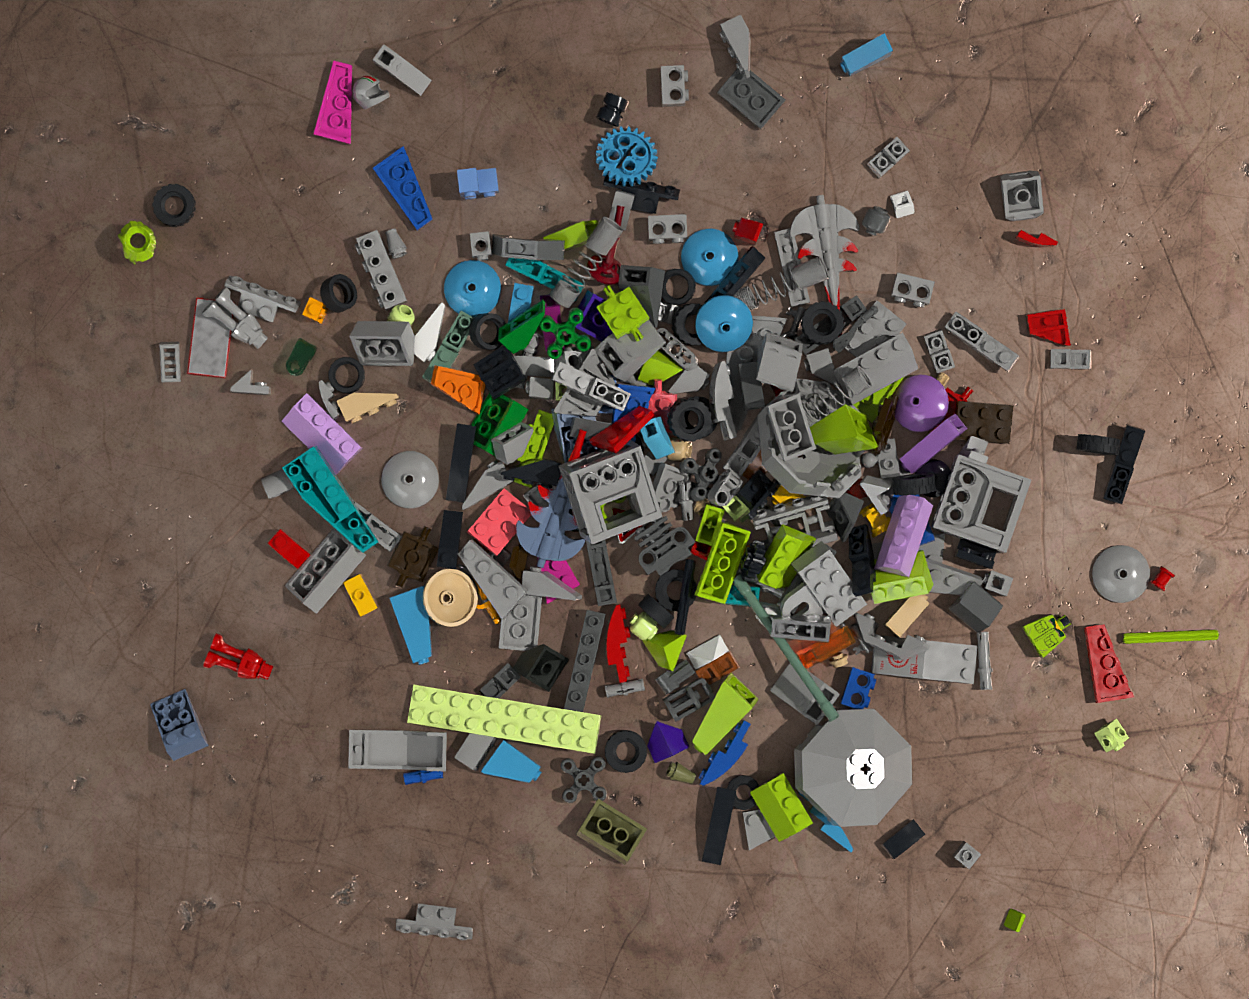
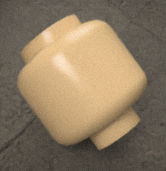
M671 436L670 441L675 453L667 455L668 460L681 462L685 458H690L692 443L679 439L676 436Z

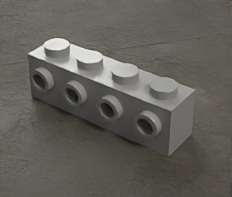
M378 230L356 238V250L365 259L362 264L366 273L370 271L372 279L369 281L373 290H378L380 296L377 297L380 307H385L386 311L396 305L407 303L408 301Z

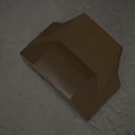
M520 543L513 547L509 567L515 578L522 579L528 552L524 550Z

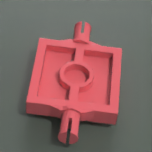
M654 379L655 391L650 398L648 409L654 413L655 416L653 418L661 417L667 432L672 433L667 424V415L670 411L669 409L677 402V394L662 391V379Z

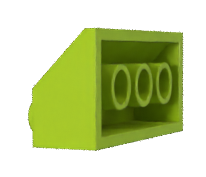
M720 522L695 592L696 596L723 604L726 603L747 545L750 531L730 523Z

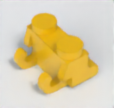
M873 503L860 510L859 514H862L863 517L866 516L873 528L871 530L873 538L887 531L891 518L886 517L885 514L881 515Z

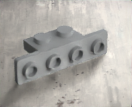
M229 276L224 284L227 288L241 292L238 307L243 312L252 313L254 316L270 322L275 320L278 307L296 313L301 304L294 297L281 295L275 290L265 289L257 283H249L238 276Z
M418 904L416 921L396 919V930L402 933L413 932L423 936L438 935L441 938L455 937L459 940L472 939L473 928L454 926L456 908Z

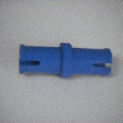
M419 770L403 773L405 785L419 782L427 783L430 780L442 779L443 772Z

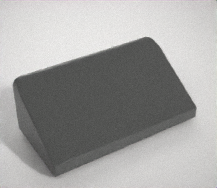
M572 417L569 436L577 437L579 430L582 429L587 431L585 439H591L612 425V423Z

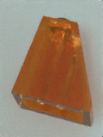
M846 625L830 633L829 642L816 641L796 652V655L807 669L856 642L854 634Z

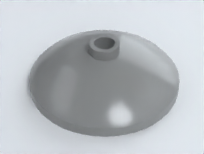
M416 451L401 452L393 456L386 463L381 477L382 488L388 499L400 507H421L434 497L438 489V471L435 464L426 455ZM407 476L413 477V481L411 483L406 482Z
M1117 545L1104 550L1097 557L1092 569V579L1095 588L1104 598L1112 602L1125 603L1135 600L1146 590L1150 579V569L1147 560L1138 550L1129 546ZM1122 570L1126 572L1124 578L1120 576V571Z

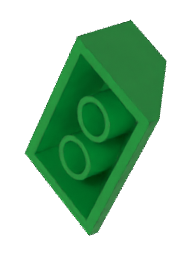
M489 393L481 406L480 414L476 415L471 426H476L474 445L495 456L491 439L522 422L529 409L504 395L493 399Z

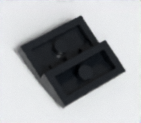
M504 345L473 364L493 399H497L527 380L513 354Z

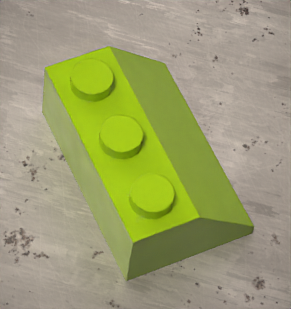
M782 524L765 553L766 562L761 573L756 574L758 581L775 589L789 587L797 573L791 563L810 550L816 538Z
M919 550L917 552L909 577L876 570V582H873V592L871 593L874 604L929 594L934 584L924 551Z
M784 773L750 791L778 842L813 824Z

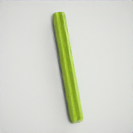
M1218 630L1123 634V642L1125 644L1218 640L1219 638Z

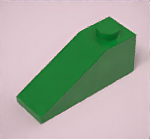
M541 300L499 328L498 341L513 354L524 350L531 341L545 315V301Z

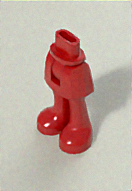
M215 634L210 649L238 658L240 663L209 651L203 667L211 668L217 665L237 672V677L256 679L257 677V679H269L273 669L272 665L267 664L266 660H263L253 650L248 648L247 651L232 647L224 642L222 635Z

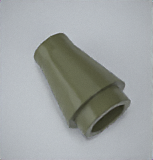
M671 762L666 772V776L670 780L692 784L696 777L695 773L678 762Z

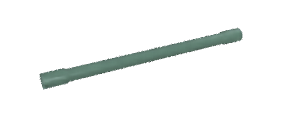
M741 575L734 578V585L741 595L745 597L771 635L772 619L753 594L746 580H743ZM772 637L820 705V709L829 722L838 718L839 714L824 696L785 638Z

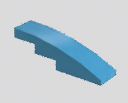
M798 792L799 795L809 801L803 794ZM812 805L809 812L824 822L820 830L852 852L854 849L842 828L832 825Z

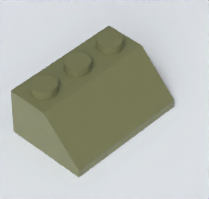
M597 799L576 835L625 865L647 831V828L600 799Z

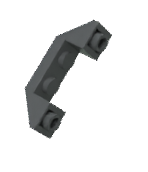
M493 234L492 254L500 257L528 260H564L565 240H531L512 238L510 235Z

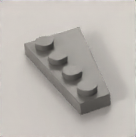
M471 539L458 555L503 620L528 590Z

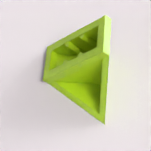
M659 349L642 365L637 381L654 387V379H662L663 382L683 369L665 351Z
M674 630L655 634L650 640L642 641L659 666L674 671L687 635H677Z

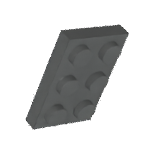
M736 69L717 92L760 130L786 101L751 70L750 77L746 79L744 73L740 74L738 69Z

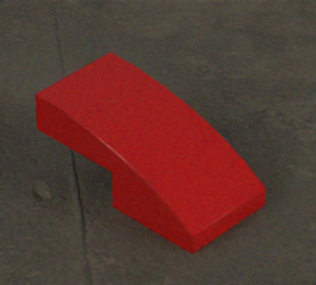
M1020 230L1015 237L1024 243L1038 247H1055L1058 243L1042 232L1038 238H1035Z

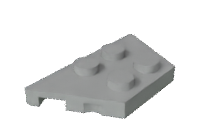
M592 348L579 371L615 386V381L601 362L596 351ZM567 388L553 412L556 414L596 417L603 404Z

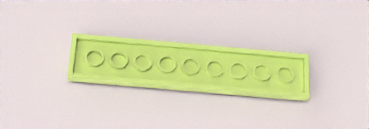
M413 685L407 723L595 754L601 715Z

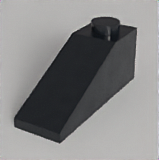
M444 510L437 567L457 569L463 512Z

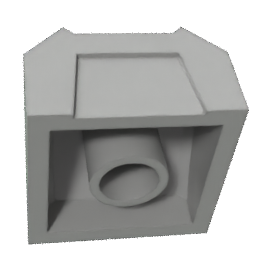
M1029 170L1000 176L1006 219L1010 221L1034 219L1044 213L1041 177L1038 171Z

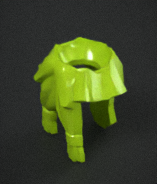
M129 221L121 229L118 238L123 244L124 257L126 259L129 258L131 263L136 265L138 261L144 262L153 257L157 243L154 232L147 225H144L141 221ZM136 233L144 235L146 238L144 246L134 248L130 243L132 235Z

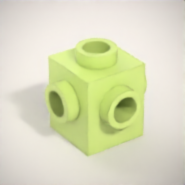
M1117 718L1103 725L1094 733L1106 753L1113 749L1116 752L1125 746L1124 742L1129 738Z

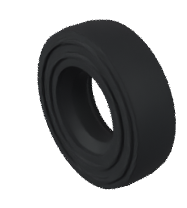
M740 775L729 782L727 789L737 790L739 786L747 785L752 791L759 787V784L750 776ZM735 795L733 807L737 809L748 810L756 805L752 795L747 800H741Z

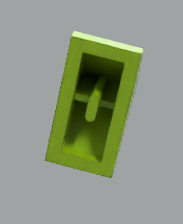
M706 504L695 541L710 546L713 545L724 515V509Z

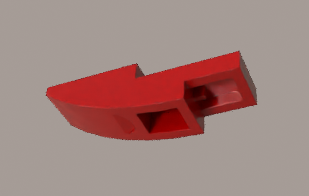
M619 604L616 605L609 623L607 659L608 666L616 664L619 682L622 683L627 682V677H630L628 666H624L623 659L627 658L625 647H620V644L627 642V638H630L629 627H624L623 619H627L625 607L621 608Z

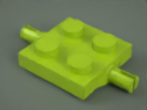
M608 285L607 288L603 289L608 299L597 306L599 313L616 339L625 334L632 333L636 341L642 340L643 336L638 328L650 319L630 287L615 294L611 286Z

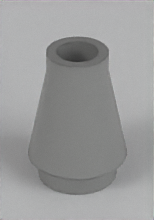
M396 229L386 231L389 255H392L393 259L406 255L407 247Z

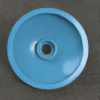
M703 229L695 232L687 239L682 249L681 262L683 269L693 276L696 283L704 286L719 285L738 263V250L734 241L726 233L717 229ZM707 253H712L714 258L708 259L706 257Z
M468 260L457 264L450 270L445 279L444 294L447 303L456 313L459 314L460 311H463L472 317H476L479 314L489 313L497 305L501 296V282L491 266L481 261ZM474 284L476 289L470 291L468 289L469 285Z
M721 295L709 299L701 306L695 320L696 332L701 342L706 347L718 352H729L742 346L748 340L753 327V318L747 305L740 299L729 295ZM724 325H729L727 330L722 329Z

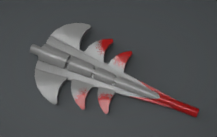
M824 195L816 196L817 205L805 208L794 218L790 227V238L799 234L812 235V239L806 242L799 250L797 258L820 256L823 259L829 274V279L823 281L828 302L836 305L840 310L839 272H855L857 268L850 261L839 258V254L842 252L857 253L858 249L849 239L838 236V232L845 229L859 231L860 228L856 217L850 210L837 204H825Z

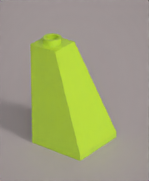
M732 673L722 683L692 741L695 749L705 755L716 746L758 701V698Z

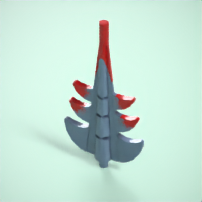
M579 430L568 462L580 458L587 431ZM562 476L555 490L547 489L540 484L537 485L541 497L549 502L548 506H537L528 501L529 511L533 518L540 523L539 526L530 527L523 524L520 520L516 524V534L519 543L528 553L539 557L536 566L544 568L546 560L565 561L572 558L581 550L585 543L584 538L573 539L565 535L566 530H574L578 526L575 517L569 513V509H572Z

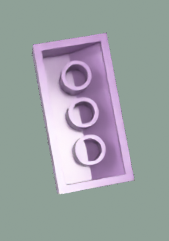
M307 393L282 420L309 449L317 446L336 475L363 449Z
M913 495L898 497L874 567L875 570L905 577L910 576L933 505L925 498Z

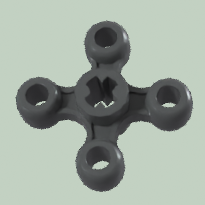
M712 448L705 453L706 461L703 466L696 464L693 458H685L680 463V470L686 474H694L697 482L696 487L690 493L694 501L704 500L708 494L707 486L709 484L714 485L719 478L715 465L721 460L722 454L716 448Z
M594 757L589 768L586 770L578 769L575 761L571 758L562 760L561 770L571 774L574 778L573 786L565 789L562 793V798L566 803L575 802L581 790L590 791L596 801L597 799L601 801L606 799L607 790L596 785L594 782V775L602 771L606 765L602 757ZM595 761H601V767H595ZM570 762L572 764V767L570 769H566L564 766L565 763ZM582 775H586V778L589 777L590 781H587L586 785H582V782L578 781ZM602 791L603 796L597 797L596 792ZM568 792L573 793L572 799L566 797Z

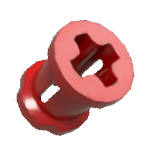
M1160 566L1159 573L1154 580L1151 579L1150 583L1158 589L1165 591V586L1175 575Z

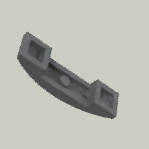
M857 295L840 307L842 317H844V328L867 311ZM829 316L825 317L814 325V328L822 333L829 331L832 326L831 318ZM804 333L794 339L796 342L803 344L802 351L805 355L819 346L817 343L810 342L811 340L807 339Z
M602 540L595 544H590L586 541L598 606L617 603L606 541Z

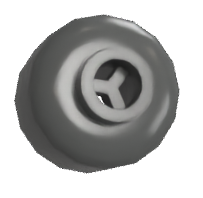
M874 206L867 210L862 224L867 228V233L876 236L877 233L881 234L886 231L890 216L887 210Z

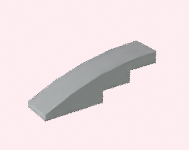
M353 500L377 538L378 543L391 552L399 542L401 535Z

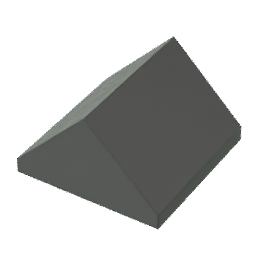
M844 493L840 498H832L829 504L830 508L826 510L842 542L847 540L864 503L863 500Z
M973 582L949 607V610L973 630L981 632L991 625L1003 605L976 582Z

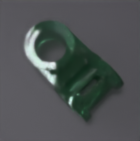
M299 338L286 362L287 371L293 376L301 375L313 358L317 347ZM298 362L300 368L292 371L291 365Z

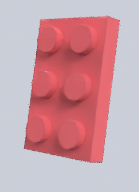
M504 488L467 533L497 557L516 534L517 521L520 520L525 524L530 518L531 513L527 506Z

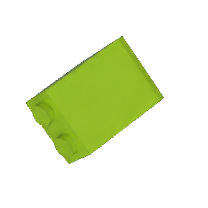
M846 404L810 427L815 445L835 455L878 447L866 415Z

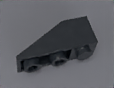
M540 458L502 469L499 473L504 475L503 479L514 481L515 478L522 479V483L533 485V482H538L545 488H552V485L557 486L560 476L559 465H562V463Z

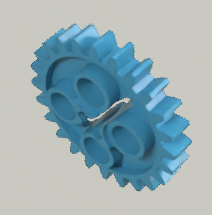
M629 126L627 131L620 127L619 132L613 129L612 135L607 132L606 138H601V144L597 145L598 150L595 154L597 157L596 163L599 164L598 170H604L602 176L609 175V182L614 178L616 179V185L619 181H622L623 186L626 185V182L633 186L634 181L641 184V178L646 181L648 175H652V169L656 168L658 159L655 156L657 155V149H653L655 143H649L650 136L644 138V131L641 134H637L638 128L631 132ZM620 143H627L628 146H622ZM636 153H642L644 156H637ZM614 156L617 160H611L609 157ZM625 167H631L633 170H627Z

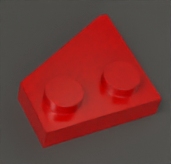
M1065 309L1026 315L1030 335L1064 346H1071Z

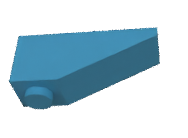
M514 283L508 322L531 308L534 286Z

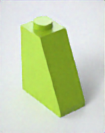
M598 220L582 221L547 235L543 239L565 240L564 252L585 245L584 243H586L599 222Z

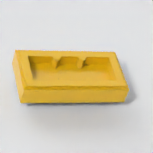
M361 574L343 582L360 617L378 608Z

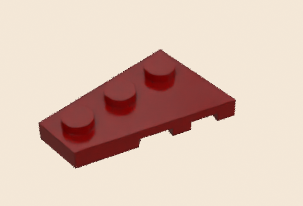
M638 406L589 439L592 446L617 453L655 415L652 410Z

